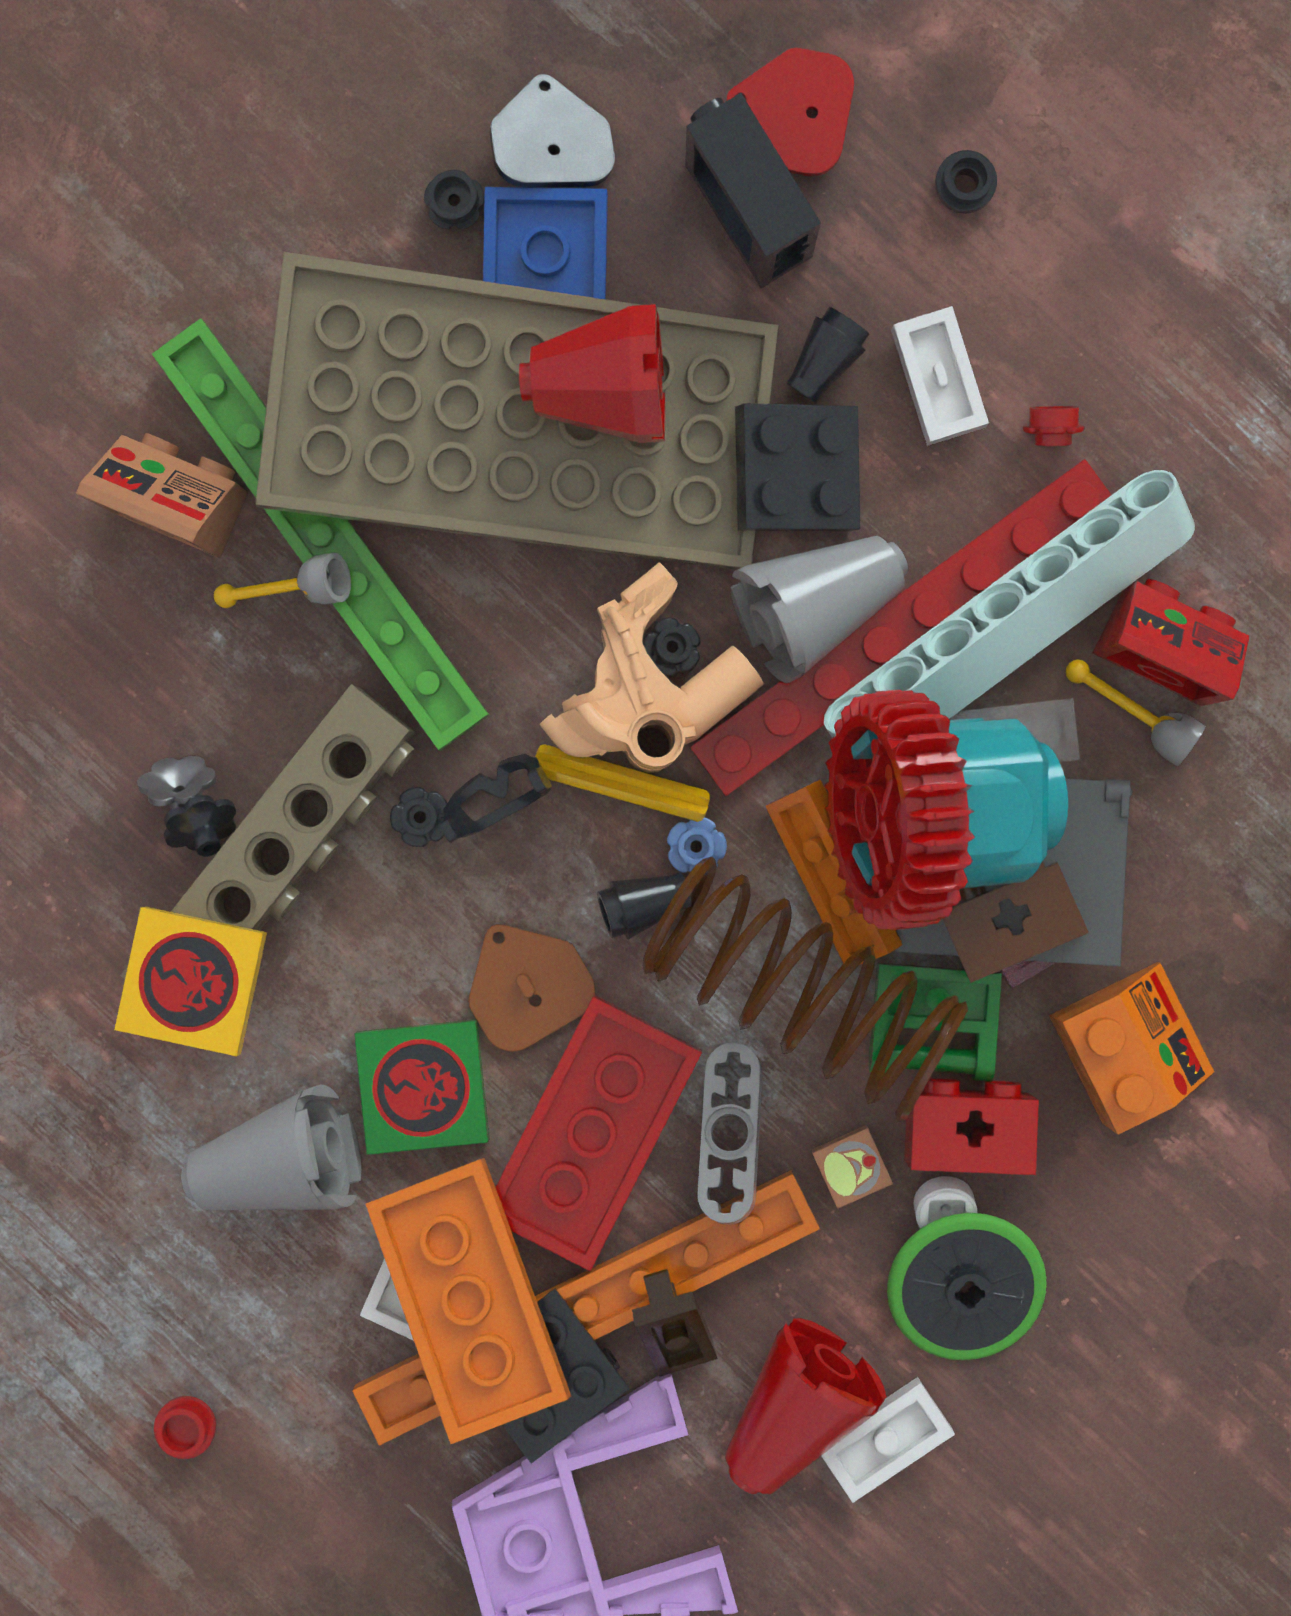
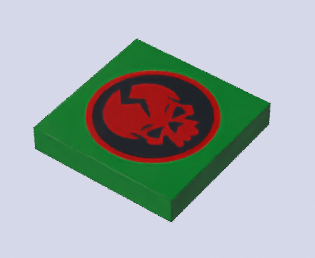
M476 1019L365 1030L354 1033L367 1155L489 1142L479 1029Z

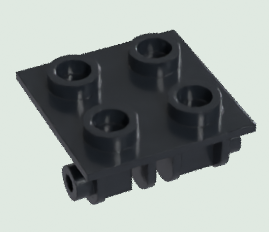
M556 1288L537 1301L571 1397L566 1401L503 1424V1427L531 1464L630 1389L617 1371L620 1365L615 1356L606 1347L601 1350Z

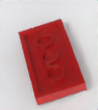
M593 995L495 1187L511 1231L591 1271L702 1054V1050Z

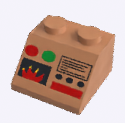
M145 433L142 442L121 435L80 482L76 494L110 513L217 558H221L248 494L244 488L232 481L236 473L233 469L205 457H201L198 466L176 458L180 450L179 447L148 433Z

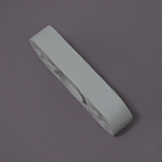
M740 1043L720 1045L709 1055L705 1066L698 1202L702 1211L710 1219L725 1225L737 1224L746 1219L752 1212L756 1201L763 1071L756 1054L749 1047ZM731 1056H739L743 1067L751 1069L750 1077L739 1079L737 1093L739 1100L751 1098L750 1109H745L735 1104H723L714 1107L716 1096L728 1100V1081L725 1077L719 1076L717 1072L719 1067L729 1065ZM727 1116L741 1118L745 1121L748 1128L746 1142L741 1148L734 1151L720 1149L715 1144L713 1138L715 1125L720 1119ZM712 1157L730 1163L747 1159V1170L745 1172L733 1168V1187L743 1191L744 1198L743 1202L732 1203L731 1213H721V1205L714 1200H710L711 1190L721 1189L724 1169L721 1167L710 1170Z

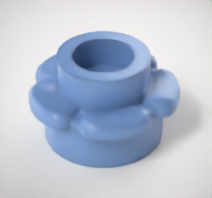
M705 817L699 822L689 820L687 823L678 822L670 830L667 837V843L670 845L668 859L672 866L681 873L691 872L702 859L708 857L715 858L718 867V860L724 858L727 850L724 834L717 832L715 823ZM693 841H700L702 843V850L695 853L691 850L690 845Z

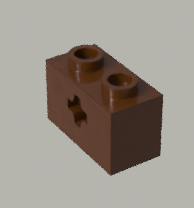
M1042 862L1036 873L1024 882L1003 884L989 891H986L985 886L960 889L961 900L958 905L952 906L953 910L949 917L942 918L970 983L1089 933L1058 862L1046 867ZM1010 898L1015 907L1027 904L1031 913L1022 918L1024 929L1020 932L1013 933L1008 925L996 927L993 918L1001 913L999 902Z

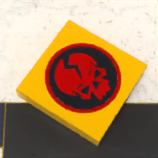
M140 907L114 1030L239 1056L243 1048L267 932L151 907Z

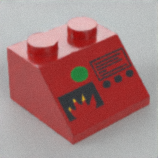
M1146 579L1144 584L1137 581L1125 588L1092 654L1199 706L1233 700L1240 686L1249 635L1233 628L1236 620L1230 615L1209 606H1202L1200 611L1179 602L1180 592L1157 580Z

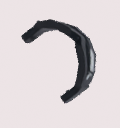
M527 754L509 757L499 763L496 780L479 773L452 795L443 809L445 820L439 822L440 828L450 843L457 839L474 835L545 796L553 786L537 757L534 758ZM521 769L528 771V778L534 787L531 791L476 821L472 820L462 810L461 804L479 790L486 791L499 798H505L508 791L509 773Z

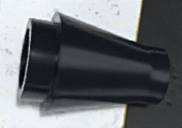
M829 307L822 318L815 316L795 369L786 384L812 402L817 403L822 394L866 351L862 345L870 334L841 312Z
M679 872L670 876L610 881V888L598 891L597 898L600 911L610 937L615 938L625 935L629 940L659 923L672 898L685 880L682 873ZM690 895L681 910L692 907Z

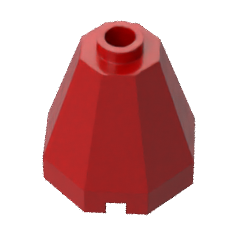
M656 304L628 306L531 347L530 362L519 364V384L522 401H533L534 412L538 416L639 443L665 441L666 405L662 386L664 364L660 319Z

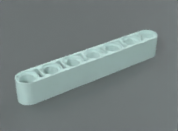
M1165 470L1146 472L1134 478L860 681L828 707L824 715V725L831 737L836 736L834 724L837 720L842 719L841 712L844 707L848 706L854 697L875 693V691L912 690L915 693H924L929 698V701H935L940 706V714L950 719L1182 547L1195 531L1194 520L1177 479L1172 473Z

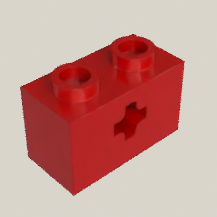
M930 1078L906 1119L904 1160L911 1170L1036 1175L1039 1100L1028 1092H1021L1022 1084L1018 1082L985 1081L984 1091L960 1090L959 1080ZM970 1111H974L985 1122L984 1127L974 1128L972 1137L967 1138L960 1128L957 1127V1122L968 1121Z

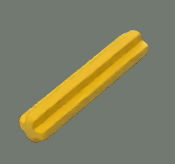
M546 744L540 745L535 757H537L549 780L696 822L702 821L706 816L710 802V793L707 790L592 757H574L564 753L557 747Z

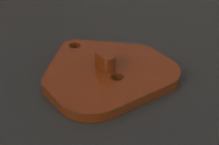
M496 924L491 926L485 934L468 1002L480 1027L494 1046L505 1051H520L582 1016L593 995H595V983L591 973L572 943L524 929ZM496 932L504 934L505 939L502 943L494 941L493 936ZM533 995H539L541 997V1004L538 1006L532 1005L530 998Z

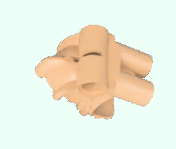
M659 562L620 593L622 600L619 603L614 599L598 607L597 611L602 621L601 637L604 652L597 662L595 688L585 694L578 696L574 694L562 703L564 713L556 718L550 714L539 725L555 745L568 755L589 757L599 754L603 756L606 752L623 751L629 763L637 770L646 773L660 772L676 760L681 754L684 745L697 740L755 693L764 683L747 658L734 646L729 647L680 688L672 684L658 669L647 654L642 643L643 635L669 605L678 585L676 579ZM645 728H655L663 732L669 744L667 754L655 758L646 755L638 745V733Z

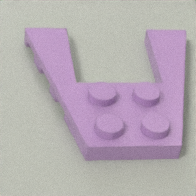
M671 1373L661 1377L659 1375L608 1405L532 1464L524 1456L452 1500V1510L482 1616H623L661 1613V1616H690L689 1612L722 1610L723 1614L738 1612L719 1545L602 1581L572 1470L688 1435Z

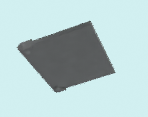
M1065 779L1068 791L1066 828L1057 846L1047 850V856L1043 863L1046 867L1058 862L1089 933L1025 961L1121 967L1130 797L1133 793L1130 787V780ZM1001 885L985 886L986 891H989ZM1010 898L999 902L1001 913L993 918L996 927L1008 925L1013 933L1023 930L1022 918L1031 913L1027 904L1015 907ZM943 919L938 924H931L926 927L896 929L903 945L897 948L895 952L959 956Z

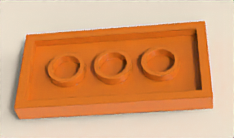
M485 1158L365 1204L450 1444L566 1401L571 1397Z

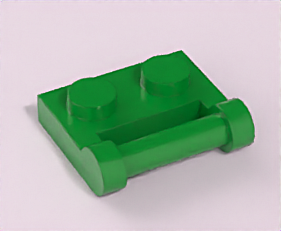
M877 963L874 1004L889 985L902 973L908 971L916 973L918 980L917 990L903 1028L919 1029L931 1012L946 997L956 995L960 1003L966 1001L968 1012L956 1032L975 1033L973 1050L947 1048L934 1071L972 1074L974 1081H993L996 1064L1002 973L995 972L970 983L965 969ZM903 990L872 1028L869 1046V1073L873 1069L888 1033ZM943 1020L938 1024L935 1030L940 1031ZM896 1044L884 1074L906 1045ZM922 1046L905 1069L919 1070L932 1047Z

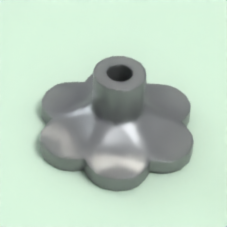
M188 756L181 760L165 758L155 762L152 765L151 772L141 775L137 783L139 791L148 796L150 804L154 806L170 804L172 810L184 807L193 797L203 795V791L215 785L217 780L215 771L212 768L206 767L203 758Z

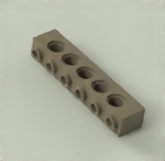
M351 684L171 912L258 931L262 929L271 916L280 921L299 899L301 892L295 886L310 868L315 873H318L337 851L339 844L333 838L348 820L353 825H356L373 806L377 796L370 791L385 772L393 778L411 758L415 748L408 743L416 735V732L361 688ZM356 743L365 753L366 764L359 775L347 778L338 769L337 756L344 746ZM311 791L319 792L325 798L328 808L326 817L316 826L307 824L299 812L302 798ZM272 839L281 841L289 852L288 864L279 874L270 872L262 861L263 848ZM233 887H238L245 891L250 899V912L243 921L232 919L224 907L225 896ZM128 966L120 975L124 979L126 977Z

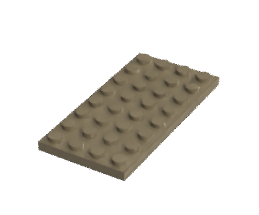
M284 252L256 507L738 570L752 564L755 531H738L735 407L743 403L770 404L778 325L657 307L660 319L664 364L662 386L666 405L665 441L639 443L538 416L534 412L533 401H522L519 384V364L530 362L531 347L628 306L640 304Z

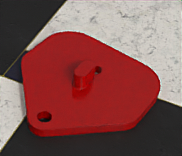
M791 48L734 86L728 92L726 101L739 93L743 95L790 173L810 177L820 176L829 172L840 159L854 91V76L848 64L836 55L802 48ZM813 109L818 115L815 118H809L806 112Z

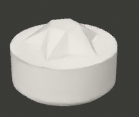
M940 1176L930 1179L920 1186L914 1196V1210L920 1229L946 1216L961 1213H977V1206L971 1188L964 1181L955 1177Z

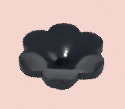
M207 795L191 798L184 807L174 808L165 815V842L168 846L174 848L186 846L190 850L197 851V854L202 857L216 854L221 848L219 839L230 836L236 829L233 819L236 815L234 803L229 799L214 801L212 797Z

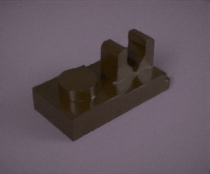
M668 1269L643 1276L650 1305L633 1309L632 1312L635 1327L659 1376L661 1377L718 1359L712 1336L693 1292L677 1296L674 1283H671Z

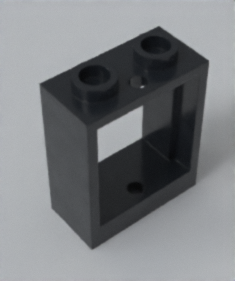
M741 93L726 102L721 97L715 98L697 109L690 118L692 123L686 126L685 166L760 288H763L813 257L821 222Z

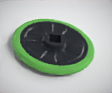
M954 1214L927 1224L913 1234L901 1247L889 1272L887 1283L888 1304L898 1328L920 1349L946 1359H979L1008 1348L1031 1328L1044 1303L1046 1271L1041 1255L1034 1243L1015 1225L1004 1219L987 1214ZM965 1282H974V1285L969 1288V1292L960 1293V1289L965 1286Z

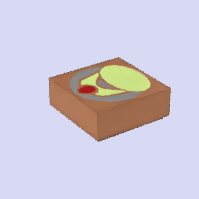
M866 1125L811 1149L837 1209L893 1184Z

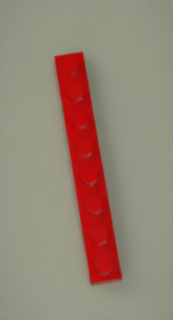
M1086 459L1082 460L889 601L803 676L790 683L778 682L690 747L691 751L726 797L824 725V715L828 707L836 699L1111 496V493Z

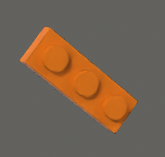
M821 779L766 805L765 807L822 922H827L832 926L833 944L843 964L860 948L872 947L875 959L902 946L903 944L896 930L879 929L874 924H868L863 919V914H859L854 909V899L845 895L846 880L837 876L840 865L837 857L831 855L834 843L832 833L827 832L831 827L829 812L824 809L829 806L828 793Z

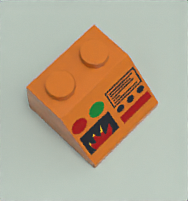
M1156 962L1049 1015L1102 1124L1118 1135L1174 1108L1214 1073L1160 962Z

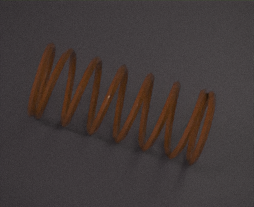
M713 857L702 859L685 878L661 917L643 957L642 966L644 974L655 973L657 982L666 980L679 957L707 918L735 888L740 886L737 905L728 931L697 995L698 1005H704L709 1002L750 942L764 925L781 910L770 950L739 1017L740 1030L750 1028L792 968L813 943L822 936L812 970L781 1040L782 1054L791 1053L797 1047L836 992L863 962L854 991L826 1055L822 1071L825 1079L835 1077L893 1000L903 990L898 1008L869 1076L864 1095L867 1104L879 1101L943 1020L934 1045L895 1112L897 1122L906 1120L968 1012L966 1001L960 1003L958 996L953 995L946 997L940 1002L884 1074L913 1003L918 983L916 973L908 971L898 976L882 993L847 1040L874 970L875 954L873 948L868 946L860 948L853 953L837 970L811 1004L832 948L833 930L831 924L824 922L810 929L795 944L774 971L785 944L792 919L790 901L782 898L767 905L738 937L751 896L749 879L743 874L732 877L718 887L704 902L715 877L717 865ZM699 882V885L691 899L692 907L687 908L685 910L676 928L668 938L665 945L661 948L664 939L670 927L672 926L674 920L676 919L679 911L681 910L685 901L687 900V898Z

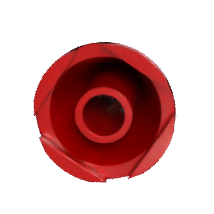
M796 1318L789 1325L786 1322L783 1328L778 1331L725 1453L731 1479L738 1487L750 1494H757L758 1492L773 1494L874 1416L886 1398L884 1385L872 1366L863 1357L855 1365L841 1353L847 1342L815 1322Z

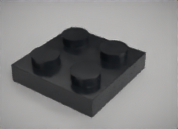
M743 403L735 407L738 531H854L860 529L858 406Z

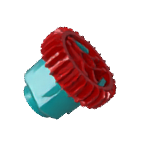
M912 690L875 691V693L854 697L851 703L842 710V719L837 720L834 724L836 736L828 742L832 751V757L825 762L829 770V782L824 784V787L828 790L829 806L824 809L829 812L831 826L827 832L832 833L834 843L831 855L837 857L840 865L837 876L846 880L845 895L854 899V909L859 914H863V919L868 924H874L879 929L891 930L919 928L938 924L942 918L949 917L953 910L952 906L958 905L961 900L959 889L1024 882L1036 873L1047 856V850L1053 849L1060 842L1068 817V791L1062 766L1053 750L1046 744L1039 742L1019 720L984 721L983 718L949 720L947 716L940 714V706L935 701H929V698L924 693H915Z

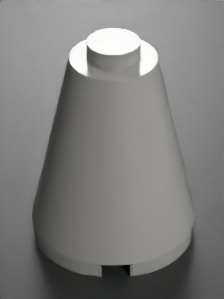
M872 536L746 565L732 574V577L741 580V582L731 586V596L740 624L752 647L755 648L764 644L773 659L763 664L778 680L790 683L803 676L904 589V576L908 574V565L903 552L894 542L887 543L879 536Z
M326 1085L306 1088L191 1151L181 1173L184 1192L190 1200L195 1201L204 1210H336L348 1207L355 1202L357 1195H348L350 1184L361 1181L362 1171L358 1139L348 1113L337 1116L330 1101L340 1098L333 1089Z

